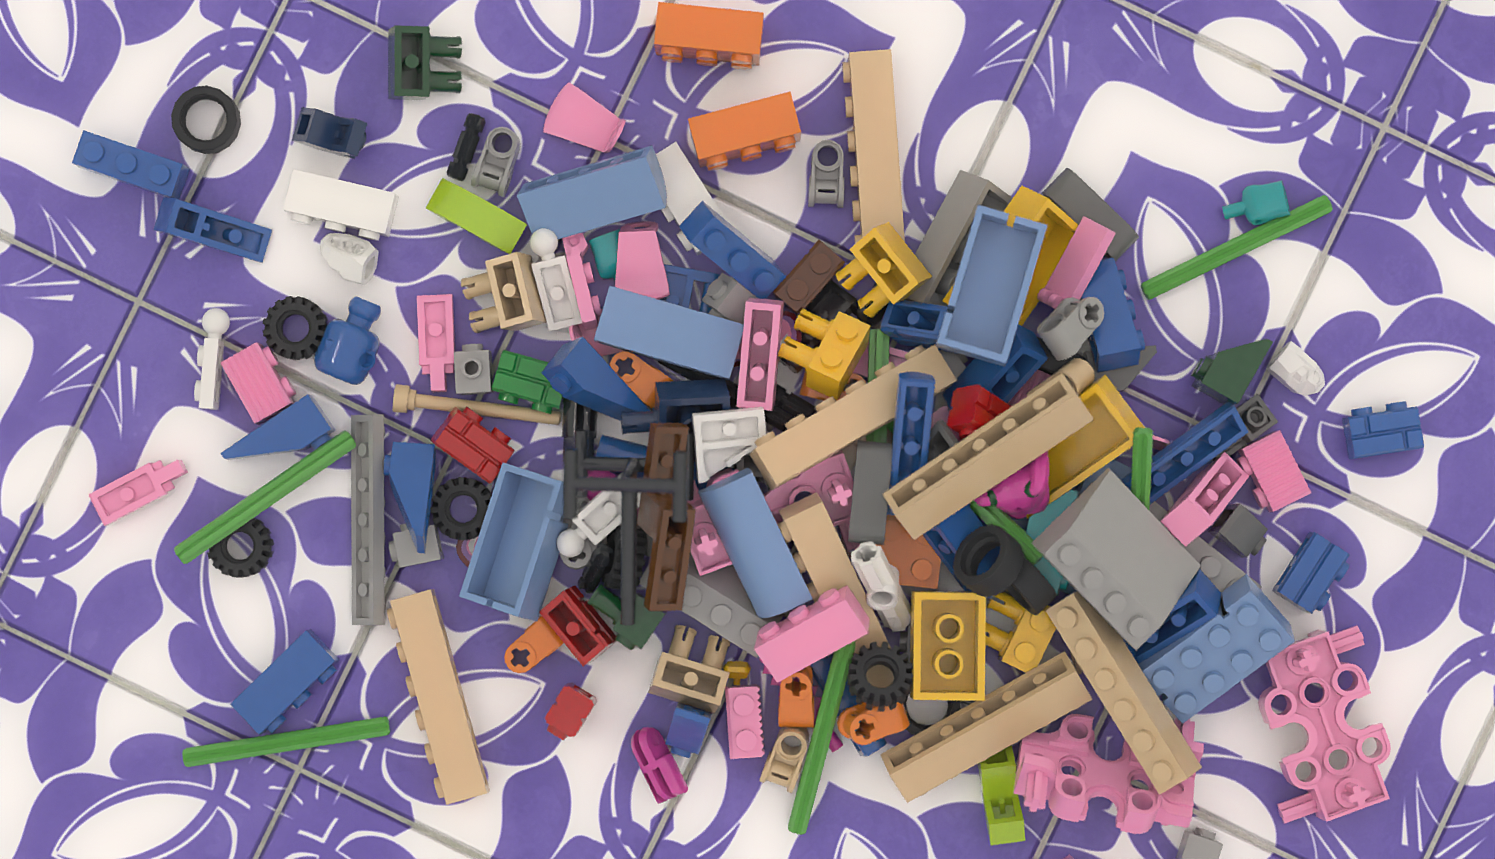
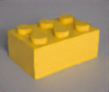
M911 591L910 662H912L913 679L910 697L913 700L985 701L986 597L970 591Z

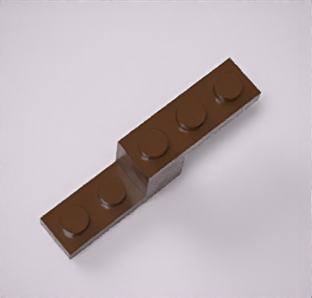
M650 423L643 478L673 479V452L686 451L689 427L684 423ZM641 493L637 525L653 538L644 607L649 611H680L683 607L696 509L687 502V521H672V493Z

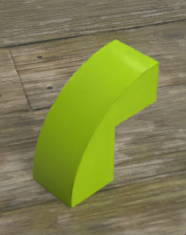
M444 178L441 179L426 206L427 210L442 219L463 228L507 254L512 253L527 226L526 223Z
M1012 745L990 756L987 760L978 763L990 846L1025 841L1024 819L1018 794H1013L1017 769Z

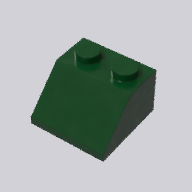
M1266 338L1219 351L1209 356L1206 355L1204 359L1200 358L1191 373V376L1195 378L1191 386L1222 404L1226 402L1234 405L1238 404L1273 342Z

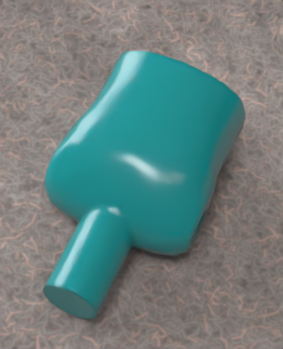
M1282 180L1264 185H1249L1243 190L1242 201L1222 206L1225 220L1245 215L1249 223L1253 225H1260L1279 217L1291 215Z
M620 229L588 241L600 278H614L616 280Z

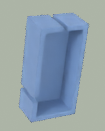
M978 205L947 309L954 311V313H945L936 347L1005 367L1047 225L1016 216L1013 227L1006 226L1008 213Z
M502 462L459 597L516 617L538 621L539 611L542 608L560 553L557 549L556 541L559 534L567 530L569 525L563 522V481Z
M1247 574L1221 592L1224 607L1227 611L1226 615L1223 616L1220 604L1218 616L1138 664L1158 697L1162 696V702L1182 724L1295 642L1289 621Z

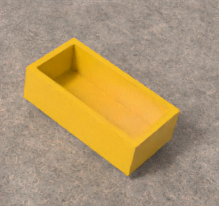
M1021 185L1004 210L1005 213L1009 214L1006 226L1013 227L1016 216L1047 225L1018 323L1022 326L1039 302L1038 293L1042 288L1046 287L1078 224L1049 198ZM954 284L942 300L946 305L949 303Z
M1106 374L1078 395L1094 420L1048 450L1049 504L1133 446L1134 429L1138 427L1145 428ZM1027 514V519H1029V517H1031L1034 514Z

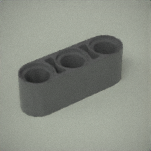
M1066 168L1042 192L1043 196L1049 198L1078 225L1083 216L1116 233L1104 254L1108 259L1114 258L1116 262L1139 239L1135 230L1069 168Z
M858 440L848 542L864 543L873 541L876 545H884L888 503L883 493L889 490L892 443Z

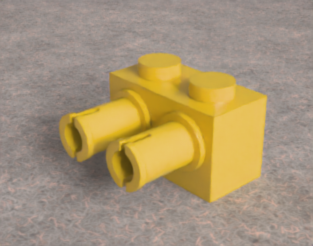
M889 222L874 227L849 250L855 258L836 273L838 281L849 277L841 284L847 290H852L868 274L873 278L877 285L857 301L860 309L865 305L871 304L863 311L870 318H873L890 301L894 305L907 299L932 278L931 274Z
M803 308L800 311L801 316L798 315L795 321L794 329L821 340L820 346L813 349L787 336L784 339L786 343H782L779 349L778 357L806 368L807 387L828 397L833 396L835 400H838L868 346L871 325L840 311L835 319L828 321Z
M1003 591L998 595H994V597L1002 600L1004 604L989 599L986 608H991L1013 619L1015 625L1012 631L1010 630L1007 633L986 622L985 632L989 633V635H985V645L999 652V660L1026 673L1039 665L1056 630L1055 625L1046 612L1051 606L1047 605L1038 615H1034L1022 607L1010 594Z

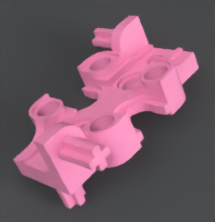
M842 450L773 491L770 489V491L763 494L778 524L783 522L778 510L793 504L798 493L807 491L814 494L817 492L833 525H838L847 551L856 550L861 543L848 542L854 481ZM730 467L715 473L708 480L706 487L739 472L738 469L732 470ZM694 480V499L687 501L696 509L690 551L698 573L702 576L729 566L732 562L698 494V488Z
M1358 625L1331 635L1329 631L1322 630L1308 633L1307 638L1293 642L1266 662L1272 686L1265 689L1259 697V710L1264 723H1267L1270 729L1283 727L1288 723H1299L1306 730L1308 737L1307 744L1303 750L1281 758V762H1279L1287 782L1308 791L1306 794L1277 804L1278 812L1284 824L1313 813L1316 814V817L1327 822L1390 799L1378 765L1388 758L1391 750L1390 741L1383 724L1377 723L1357 730L1350 727L1344 717L1345 707L1350 701L1371 693L1363 670L1357 665L1340 662L1337 656L1343 652L1365 645ZM1347 670L1351 673L1353 681L1349 688L1342 690L1338 685L1337 679L1341 672ZM1316 682L1321 685L1323 696L1318 702L1310 703L1305 698L1304 691L1308 684ZM1282 694L1287 701V706L1283 712L1276 714L1271 709V702L1275 696ZM1373 737L1377 743L1376 751L1370 756H1365L1362 751V744L1367 738ZM1341 749L1346 753L1348 760L1343 768L1336 770L1329 764V755L1332 751ZM1307 761L1311 766V773L1305 780H1299L1295 773L1296 767L1299 763Z
M1071 714L1063 719L1059 730L1053 733L1033 732L1019 741L1013 794L1023 795L1025 798L1024 806H1028L1029 811L1036 812L1037 808L1044 810L1046 800H1048L1049 809L1058 818L1073 822L1085 821L1088 801L1094 797H1105L1111 800L1117 808L1116 827L1120 828V831L1142 834L1151 829L1154 821L1160 822L1163 826L1170 824L1185 828L1189 827L1194 806L1193 797L1196 773L1159 795L1125 739L1122 746V756L1117 760H1105L1095 753L1093 748L1095 735L1092 730L1094 717ZM1175 718L1174 723L1200 763L1204 743L1194 741L1195 722L1189 719L1182 724ZM1065 766L1074 767L1079 772V776L1064 774L1061 768ZM1141 780L1148 785L1149 789L1134 788L1131 785V781Z

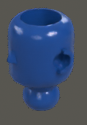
M355 296L348 304L349 315L347 320L333 319L328 323L314 357V365L320 372L352 385H358L365 381L370 369L375 364L376 354L380 345L378 336L370 332L372 323L379 319L381 307Z

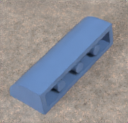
M653 146L524 183L517 194L531 233L533 234L538 229L546 228L553 231L557 239L664 209L667 204L665 181Z
M609 286L594 341L729 381L742 339L744 324Z
M749 467L698 491L758 618H769L782 614L813 599Z

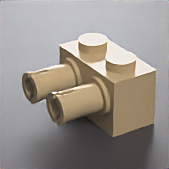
M514 252L485 261L486 273L461 279V287H468V289L462 290L467 300L492 292L495 306L469 313V320L475 319L476 321L470 324L474 333H480L481 331L498 326L504 330L518 331L547 322L531 266L533 263L531 255Z
M676 625L669 652H662L657 661L648 693L715 714L721 704L729 677V672L723 671L722 666L730 646V641L722 638L716 651L719 636L710 635L702 663L700 664L688 660L697 631L689 627L683 641L682 637L686 626Z

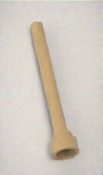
M396 384L394 390L393 412L407 413L408 410L414 411L415 407L448 412L457 407L463 412L467 406L480 416L553 425L561 423L562 413L560 411L552 410V413L548 414L529 407L417 394V390L410 389L408 385Z

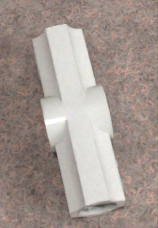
M873 541L861 543L856 550L852 551L851 562L867 591V604L877 610L885 627H889L893 632L903 631L911 623V606L899 584V570L889 564L881 546L875 545Z

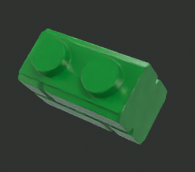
M507 350L502 351L492 385V391L499 393L498 400L518 405L519 399L533 402L531 409L548 414L552 413L553 408L561 410L564 397L552 388L548 379L541 373L549 362Z

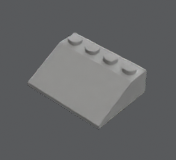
M1109 468L1031 543L1135 650L1162 626L1201 566Z

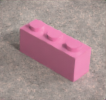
M748 298L746 301L736 407H763L764 410L772 411L775 406L779 364L778 352L781 342L784 301Z
M1224 451L1195 477L1162 518V524L1186 547L1214 523L1248 479L1249 475Z
M848 585L839 590L832 588L823 593L818 598V601L808 607L801 605L789 613L788 618L779 623L773 621L763 626L758 631L754 650L778 683L868 634L870 618Z

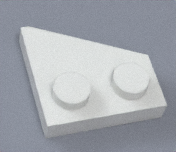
M763 407L692 414L697 481L699 483L708 481L709 477L727 466L729 468L744 455L751 453L757 447L755 441L766 435Z

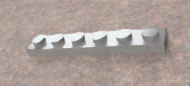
M351 415V436L356 443V447L351 450L352 625H385L384 415Z

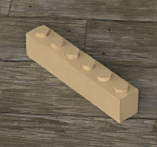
M891 49L849 52V62H842L843 82L850 83L851 96L845 97L846 118H853V131H847L848 152H855L856 166H850L851 187H857L858 200L852 201L853 222L860 221L861 235H854V241L856 244L874 227L889 222L905 242Z
M934 344L926 350L923 345L914 348L904 355L907 361L895 367L894 363L891 362L875 372L876 379L867 384L863 379L857 381L845 389L847 395L838 401L832 396L815 406L817 413L805 418L801 414L785 424L786 431L777 436L771 431L756 440L755 444L757 447L750 453V456L771 491L893 421L895 418L898 375L900 373L922 372L932 375L935 378L934 396L951 387L957 379L936 345Z
M1061 373L884 492L883 496L896 518L915 540L1094 419L1064 374Z
M816 492L778 510L783 522L777 525L786 543L793 540L798 551L792 554L800 573L802 574L807 571L812 580L806 586L814 603L826 591L832 588L839 590L848 585L870 618L868 634L855 640L854 654H859V649L864 645L867 649L870 648V643L877 642V647H882V642H888L873 609L867 604L865 591L818 493ZM883 665L871 667L866 674L869 683L877 688H885L894 681L892 671Z
M430 589L391 600L392 608L387 609V615L391 628H398L401 642L396 643L401 663L407 662L410 676H406V684L410 696H416L420 709L415 710V716L420 731L426 729L429 743L424 744L428 762L430 765L434 763L436 765L439 777L434 778V785L439 799L444 797L446 805L487 794L490 791L435 590Z
M1077 591L1047 609L1048 616L1159 795L1200 770L1202 766L1121 636Z
M1064 651L985 695V701H975L880 755L889 776L908 803L974 765L987 760L990 756L1008 746L1017 743L1033 732L1046 727L1067 713L1078 709L1083 704L1091 701L1092 697L1067 653Z

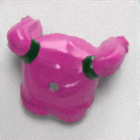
M1048 451L974 500L976 504L982 507L996 506L1016 519H1022L1027 514H1036L1044 511L1050 499Z

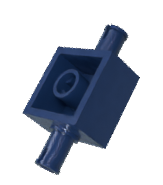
M725 379L655 382V407L652 408V411L621 412L622 434L649 432L650 423H684L689 427L688 432H693V413L743 408L730 406V395ZM694 445V462H696V457H695V445Z

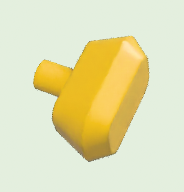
M728 661L723 666V670L729 672L728 678H733L734 685H740V679L748 677L751 666L745 661Z

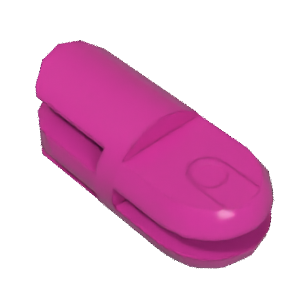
M644 727L641 730H637L631 738V748L656 802L660 804L677 797V795L686 793L688 786L660 732L653 727Z

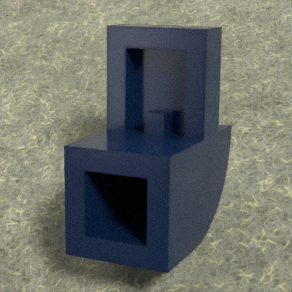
M301 107L292 141L318 150L355 159V156L358 157L359 151L365 145L367 123L354 118L339 117L316 108Z

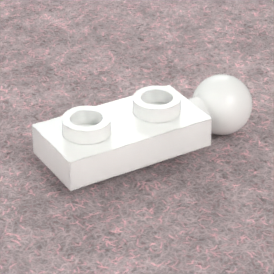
M538 229L530 238V246L534 253L541 256V261L533 262L531 266L548 329L553 331L581 324L582 320L566 254L555 257L554 252L558 246L556 234L550 229Z
M219 308L209 309L202 317V327L208 333V338H204V346L199 345L197 364L202 366L201 380H196L194 390L195 401H199V408L219 410L222 377L221 362L223 361L224 352L222 334L230 326L228 314Z
M600 492L578 511V518L572 519L578 527L575 530H564L559 534L556 541L558 551L566 557H575L582 552L585 545L584 540L587 537L596 546L621 523V492ZM638 493L637 508H639L641 493Z

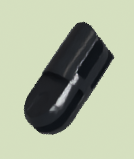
M563 398V452L565 448H574V430L587 429L588 457H593L594 439L597 438L598 412L566 398Z

